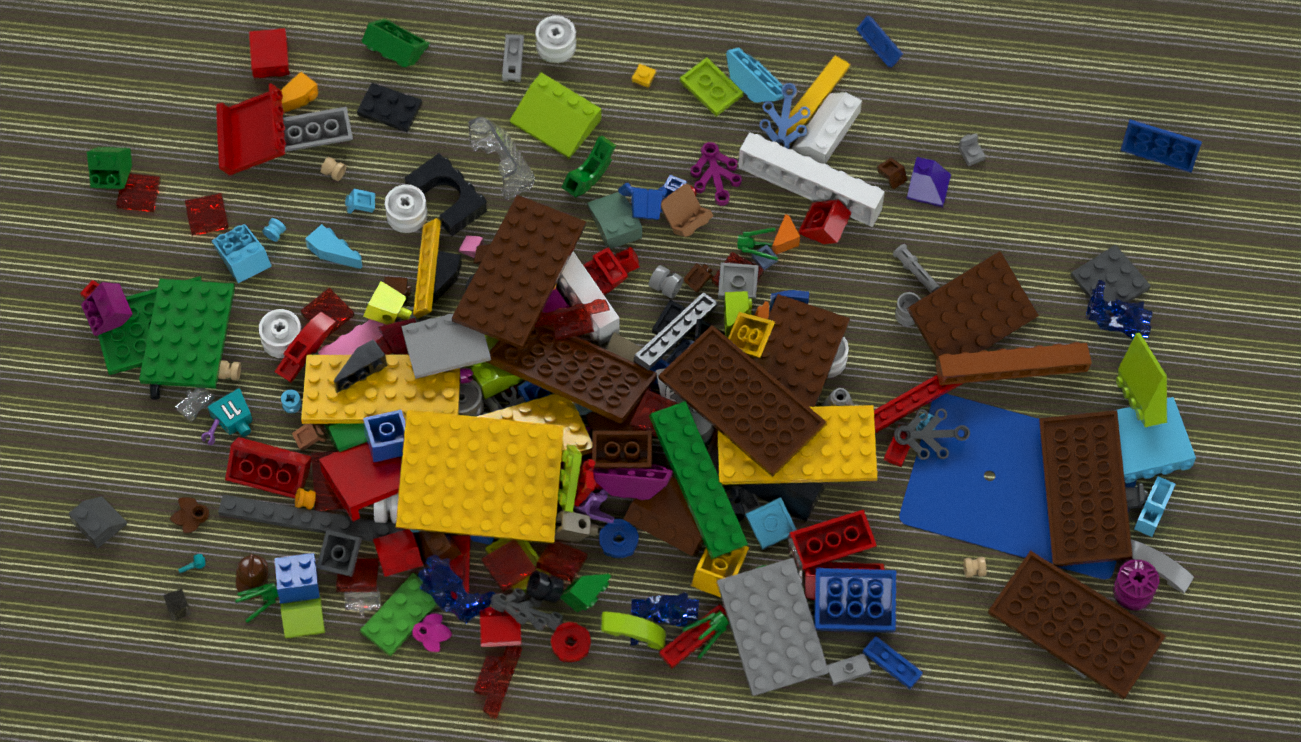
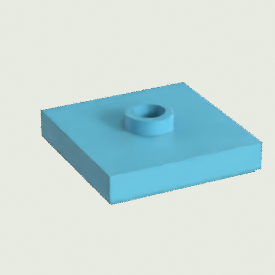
M781 497L746 513V518L762 550L786 539L790 532L797 530Z

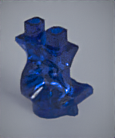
M1098 280L1095 289L1091 293L1086 311V320L1097 323L1102 330L1122 332L1131 340H1133L1136 333H1140L1142 337L1148 338L1151 325L1143 324L1142 322L1150 323L1153 311L1144 309L1143 301L1126 303L1116 298L1115 301H1105L1103 297L1106 283L1103 280ZM1106 311H1111L1114 316H1109Z
M437 555L428 557L425 563L430 569L428 567L424 568L418 574V577L423 581L420 589L430 594L442 611L453 613L460 621L466 624L474 617L480 615V610L490 607L491 598L496 594L495 592L490 591L484 594L467 593L462 584L463 580L451 570L449 558L440 560ZM452 592L456 593V599H454L451 595Z
M688 593L651 596L647 599H632V616L643 619L654 618L656 622H663L678 627L687 626V620L698 621L699 599H688ZM630 637V645H638L639 640Z

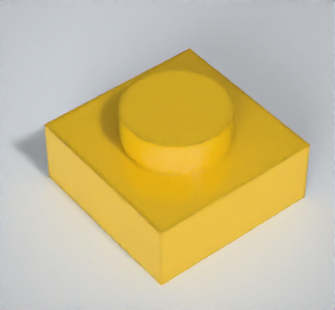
M639 64L632 77V82L649 88L656 75V70Z

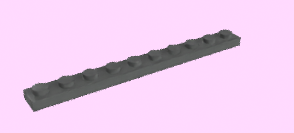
M229 495L222 496L218 511L221 516L324 534L326 530L360 537L362 540L373 542L375 538L406 530L395 528L396 524L375 523L373 520L362 518L352 521L350 516Z

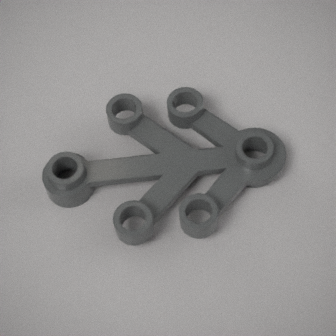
M920 409L907 426L902 425L895 430L894 438L901 445L908 444L921 460L929 458L930 452L928 449L922 448L914 439L921 438L936 452L939 459H946L949 455L948 449L942 447L933 438L955 437L958 441H964L969 438L970 430L965 425L957 426L953 430H933L941 420L947 417L945 409H938L935 411V416L921 431H913L921 421L928 418V412ZM921 411L925 413L923 419L919 417V412ZM939 411L944 413L943 418L938 417ZM959 430H963L964 435L962 437L958 435ZM902 431L907 434L905 439H902L900 436ZM922 450L926 451L927 453L925 458L921 457L920 452ZM940 450H944L946 452V455L944 457L940 456Z
M515 588L512 594L504 595L499 593L494 594L491 598V606L495 610L500 612L506 610L520 624H525L528 620L538 630H543L546 625L556 630L563 623V616L558 612L547 614L532 609V607H540L543 602L542 598L532 596L528 601L518 604L514 603L513 601L516 600L522 601L525 596V592L519 588Z

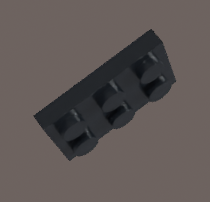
M371 82L357 110V115L408 133L422 105V100Z

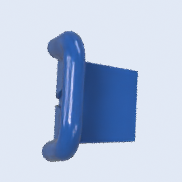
M629 183L619 187V194L631 197L633 218L659 219L662 197L667 194L665 187H660L657 190H647L645 188L631 187Z

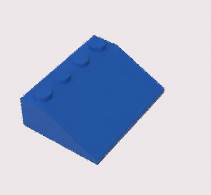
M1129 120L1120 151L1192 173L1202 141Z
M816 568L814 626L816 631L894 633L896 630V570Z

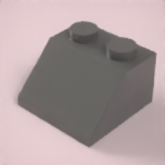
M102 496L85 500L68 513L72 523L97 549L128 524Z

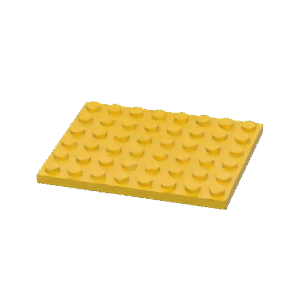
M407 410L395 528L554 543L564 426Z

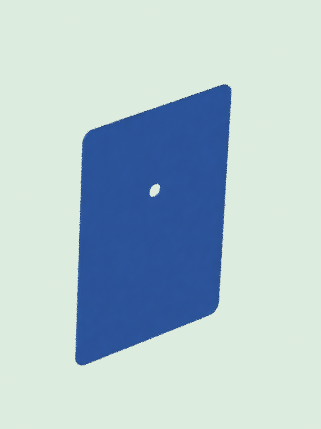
M944 394L933 400L929 414L935 416V411L938 409H945L947 411L946 419L941 420L935 427V430H953L957 426L965 425L970 430V436L964 441H958L955 437L933 438L942 447L948 449L949 455L946 459H939L936 452L921 439L920 446L928 449L930 456L925 460H921L916 455L899 514L900 521L911 527L1023 558L1031 550L1053 564L1039 419L950 394ZM939 411L938 417L943 418L944 413ZM963 430L958 431L960 437L964 435ZM922 450L920 452L921 457L925 458L927 453L926 451ZM940 450L939 454L941 457H944L946 452ZM987 471L994 472L995 479L987 481L984 478V473ZM1137 479L1134 482L1125 483V487H1135ZM1116 561L1057 567L1106 580L1113 575Z

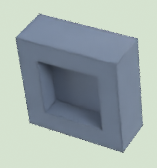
M768 245L757 250L777 257ZM752 254V259L762 271L778 262V260L775 261Z

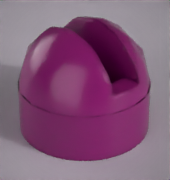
M460 368L461 384L470 383L473 380V372L470 369Z

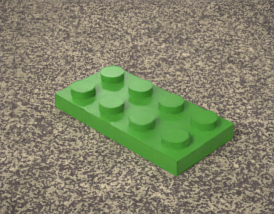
M412 573L360 629V632L391 657L412 634L413 627L417 623L423 622L425 617L440 604L443 596Z

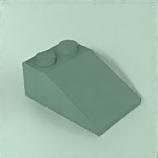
M619 192L587 202V206L606 248L612 249L642 238L641 223L638 218L632 217V206L627 198L619 194Z

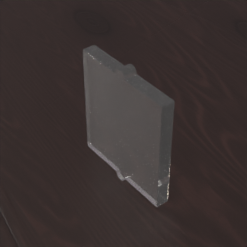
M790 538L788 539V558L794 559L800 581L802 582L803 565L794 542Z

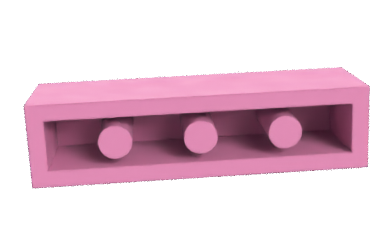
M369 319L363 325L356 326L348 334L338 337L332 344L323 346L318 355H352L358 347L381 337L382 335L377 327L386 324Z

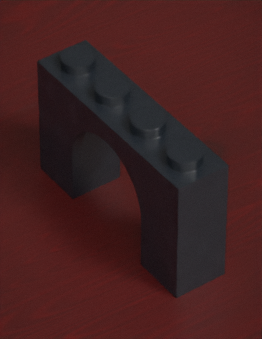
M440 153L404 178L405 185H413L419 188L423 194L440 185L451 186L460 193L459 200L439 215L441 226L451 236H454L487 212L485 197L482 194L479 195L472 183L466 182L462 173L458 169L455 170L447 157H443Z

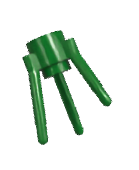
M774 227L743 232V235L738 236L737 247L742 252L775 261L778 260L775 256L750 249L754 248V246L768 245L772 247L773 243L755 242V238L751 236L773 232L776 230Z
M272 582L268 585L265 584L238 592L237 595L242 597L237 598L235 602L245 601L259 595L263 601L267 600V603L245 620L248 623L267 607L276 603L275 598L279 596L277 588Z
M712 612L709 616L682 629L687 631L711 620L709 622L710 628L699 636V640H702L713 630L717 633L698 655V659L703 657L718 637L727 630L726 626L730 624L721 612L717 614Z

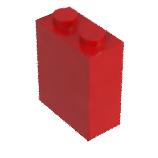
M286 29L249 31L253 78L263 79L272 76L282 77L290 75Z

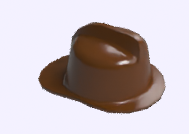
M254 554L242 558L236 570L237 591L241 592L265 584L268 585V563L266 560ZM260 595L250 598V600L257 599L260 597Z

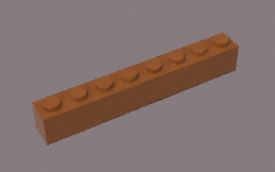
M1073 342L1067 345L1058 343L1052 346L1037 345L1033 348L1018 347L1011 350L1003 348L989 352L982 350L978 353L943 354L938 357L935 366L939 385L1088 372L1092 361L1087 343Z

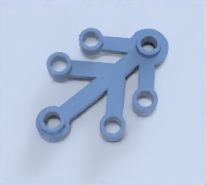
M787 83L782 87V94L785 98L781 117L775 111L772 102L766 101L763 104V110L769 113L779 127L778 136L771 128L769 120L763 119L760 122V128L768 134L772 142L783 143L787 149H789V144L799 136L803 137L807 134V128L804 125H798L796 131L786 136L787 129L802 118L806 119L810 116L809 108L801 107L798 113L789 118L792 98L797 94L796 87L791 83ZM788 89L793 90L791 95L786 94ZM767 104L772 105V108L770 110L765 109V106ZM804 109L808 110V114L805 116L801 114ZM764 122H768L769 126L767 128L762 127ZM799 128H804L805 132L800 134L798 130Z

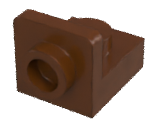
M889 158L877 166L878 173L889 180L892 189H896L908 180L904 166L893 158Z
M696 263L684 277V282L698 293L709 279L713 280L715 276L711 274L713 270L705 263L703 265Z

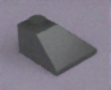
M326 530L316 568L352 577L362 538Z

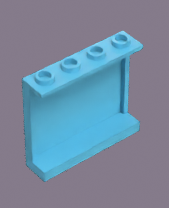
M1174 397L1167 398V423L1144 427L1141 420L1138 421L1136 412L1130 407L1117 410L1125 483H1131L1140 478L1149 479L1161 473L1164 475L1170 474L1178 469L1187 470L1194 465L1196 456Z

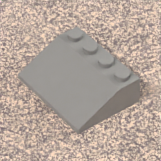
M453 314L401 326L415 379L491 360L485 335L452 322Z

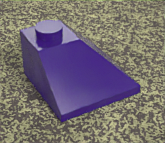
M916 157L907 199L943 207L951 174L934 160Z

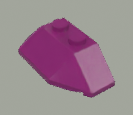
M652 464V468H594L592 471L594 472V480L611 496L638 498L640 500H650L668 484L672 476L671 470Z

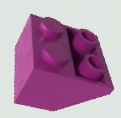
M101 282L81 304L95 336L122 326L133 315L123 290L118 283Z

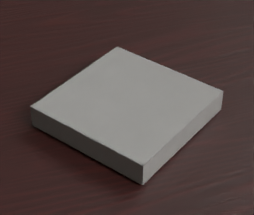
M721 262L718 299H724L725 292L748 291V298H752V302H756L758 265Z

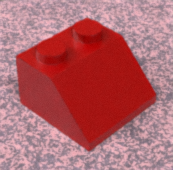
M838 199L814 202L811 204L798 233L822 244L838 243L851 212Z
M411 529L373 539L384 577L423 566Z
M493 607L480 610L481 647L521 645V624L506 610L500 612Z

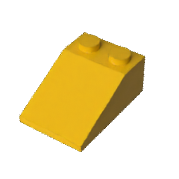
M739 312L728 339L749 357L760 358L775 322Z
M745 546L712 560L706 548L696 568L691 586L721 598L716 581L739 574L749 547Z

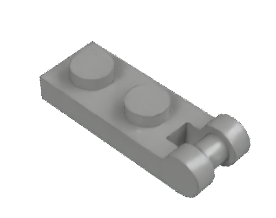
M506 34L502 81L515 80V82H521L524 35ZM509 69L515 70V73H509Z

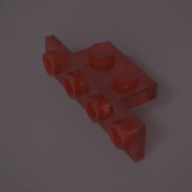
M596 299L586 304L579 303L569 308H558L552 312H542L535 326L540 327L553 324L557 340L594 332L592 314L609 311L610 308L605 299Z
M520 645L506 646L503 657L487 655L473 691L477 695L488 696L483 712L491 719H497L517 662L521 656L522 647Z

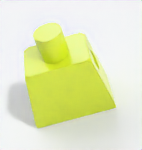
M380 281L363 317L383 324L394 323L397 317L403 320L410 319L413 311L403 307L406 300L403 294Z

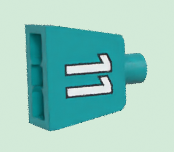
M239 388L208 406L210 416L214 420L219 419V425L229 435L238 431L242 437H245L251 433L248 424L252 423V416Z

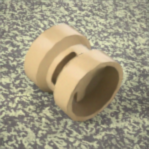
M327 157L321 167V173L326 176L330 175L336 181H339L346 171L345 164L337 163L331 157Z
M221 360L218 378L224 380L231 378L233 381H239L241 362L229 363L228 361Z
M977 557L976 560L964 558L963 566L966 578H972L974 575L979 577L986 576V561L984 557Z

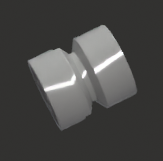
M659 265L653 272L648 286L656 291L662 290V294L673 299L679 292L684 278L676 273L670 274L669 269Z
M903 293L897 300L895 317L901 325L912 326L915 324L906 309L920 300V297L915 293Z

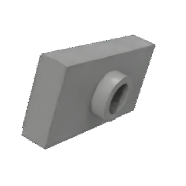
M865 653L827 665L833 686L871 674Z

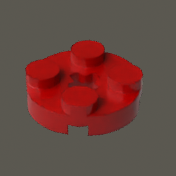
M566 622L556 628L551 637V648L560 661L576 662L589 654L591 637L584 626L582 627L575 622ZM568 638H572L573 641H577L576 643H574V646L566 644L568 642Z

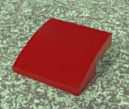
M609 247L593 255L592 260L583 265L603 295L608 294L628 278V274Z

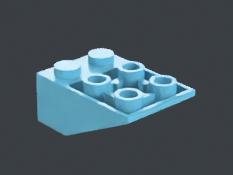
M245 224L237 226L233 230L211 240L237 283L272 267L264 247Z

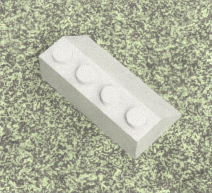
M846 92L828 94L806 126L807 134L803 137L800 136L792 149L804 156L811 157L816 162L826 164L859 115L862 100Z

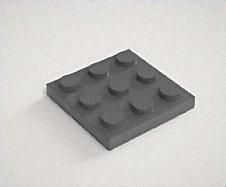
M1117 245L1112 246L1074 270L1070 275L1105 317L1137 298L1151 287Z

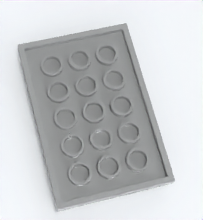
M793 558L716 581L752 696L829 673Z

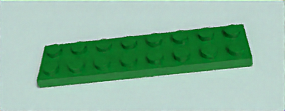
M686 401L651 413L649 418L711 560L747 546L748 542L722 483H719V476Z

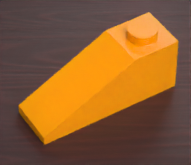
M302 72L281 90L283 93L282 107L284 113L307 105L310 101L315 100L318 95L317 83Z

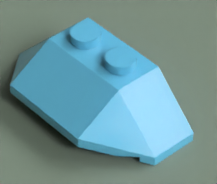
M740 48L727 51L730 79L750 100L756 103L785 98L782 94L783 85L756 59L743 53V50Z

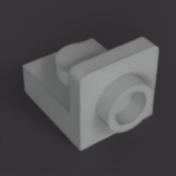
M976 133L964 136L959 143L958 149L968 166L985 160V154L977 142L978 135Z

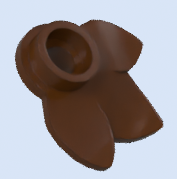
M182 497L178 499L181 510L174 513L170 520L176 525L183 526V533H192L198 529L200 523L205 522L209 518V510L205 505L198 504L194 498ZM200 512L203 513L200 517L196 516Z

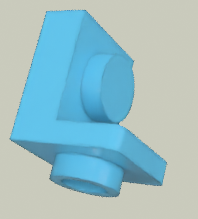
M353 189L345 199L347 213H352L354 209L373 212L375 210V193Z

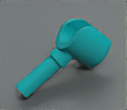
M202 554L194 555L193 563L178 569L180 574L189 569L204 568L205 557Z

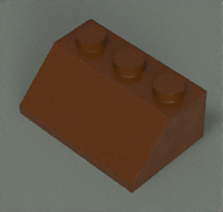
M593 431L592 459L595 461L594 468H652V431Z

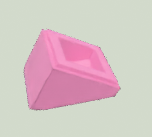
M466 236L459 252L475 258L477 246L484 244L483 237Z

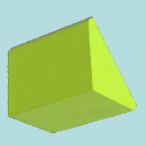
M321 595L318 599L281 604L285 639L325 633Z

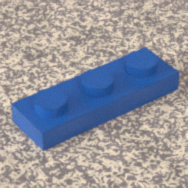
M866 16L856 28L888 67H893L903 55L871 16Z
M876 636L863 650V654L865 653L868 658L908 689H911L923 675L922 671Z

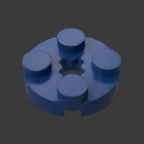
M615 519L613 523L608 522L600 531L599 544L606 556L625 558L633 555L638 546L639 537L636 528L623 519ZM617 535H621V538H624V540L618 543L617 541H614L613 538H617Z

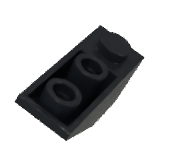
M439 251L432 305L458 280L462 266L461 255Z
M374 339L358 347L334 379L336 393L348 389L351 385L365 380L371 374L379 372L387 366L386 355Z

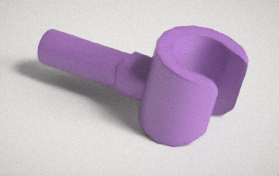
M215 419L209 431L201 436L204 442L210 436L209 445L215 443V436L213 434L220 422L219 419Z

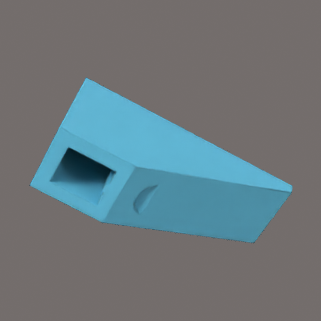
M321 224L305 238L307 248L320 259L359 269L362 268L361 255L355 250L352 251L343 239L339 240L330 228H325Z

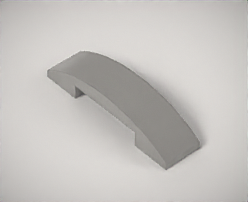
M1131 539L1133 559L1126 561L1144 560L1149 562L1156 568L1159 576L1168 581L1167 584L1185 594L1194 576L1163 553Z

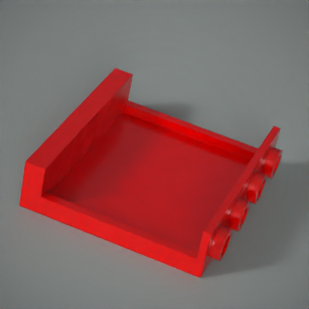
M272 83L269 84V92L228 107L222 102L216 104L219 169L229 176L285 155L283 93Z
M365 442L319 459L323 476L352 521L360 519L359 509L399 493L401 456L373 462L368 443Z

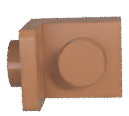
M305 424L292 433L299 449L303 451L318 440L322 442L327 440L324 435L325 430L321 424Z

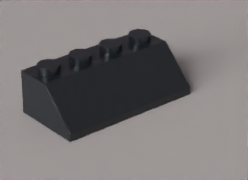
M820 482L738 484L739 487L767 502H772L781 497L788 513L807 522L825 489L824 485Z

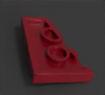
M415 318L377 327L394 355H408L401 326L416 323Z

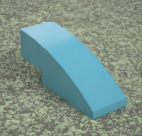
M1157 476L1134 530L1153 537L1176 485L1175 483Z

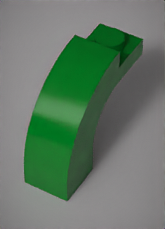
M599 136L588 158L579 168L568 172L561 188L575 198L590 190L612 161L611 156L616 145L604 136Z

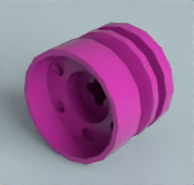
M1144 560L1126 562L1120 568L1113 586V595L1116 601L1123 608L1129 610L1146 608L1152 602L1159 585V574L1156 568Z

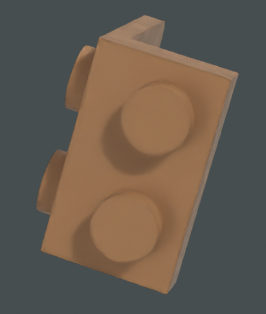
M683 184L661 202V210L674 234L683 237L691 236L695 232L694 230L707 224L709 219L714 216L711 210L700 206L689 184Z

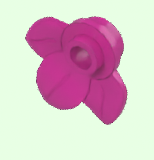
M440 614L426 616L423 622L417 623L412 629L413 637L417 641L422 642L424 648L430 652H439V642L446 641L452 636L450 629L441 624L442 615ZM424 629L426 634H421L419 630Z

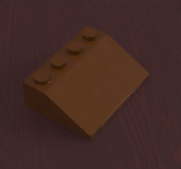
M673 477L650 500L634 498L623 519L691 556H697L704 542L677 479Z

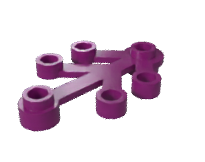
M707 142L702 146V156L691 167L690 174L694 178L700 177L702 167L707 161H709L710 167L701 179L694 184V189L697 193H703L706 184L713 177L716 188L715 202L719 206H725L729 203L730 194L727 190H724L720 175L730 180L732 186H740L742 177L739 174L730 172L737 169L738 162L736 159L729 158L720 153L719 147L715 143ZM716 159L725 163L728 170L717 165Z

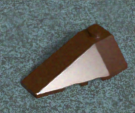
M422 530L415 532L420 557L430 577L462 554L450 533Z

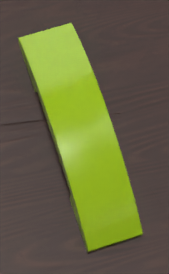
M602 612L601 632L616 637L625 635L646 642L648 647L660 651L665 647L666 631L659 625L632 615Z

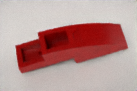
M323 312L318 313L283 353L285 357L274 372L292 383L306 363L307 355L317 352L337 322Z

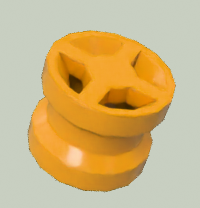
M298 488L295 496V507L300 508L304 506L306 509L312 510L316 497L315 491H305L302 488Z

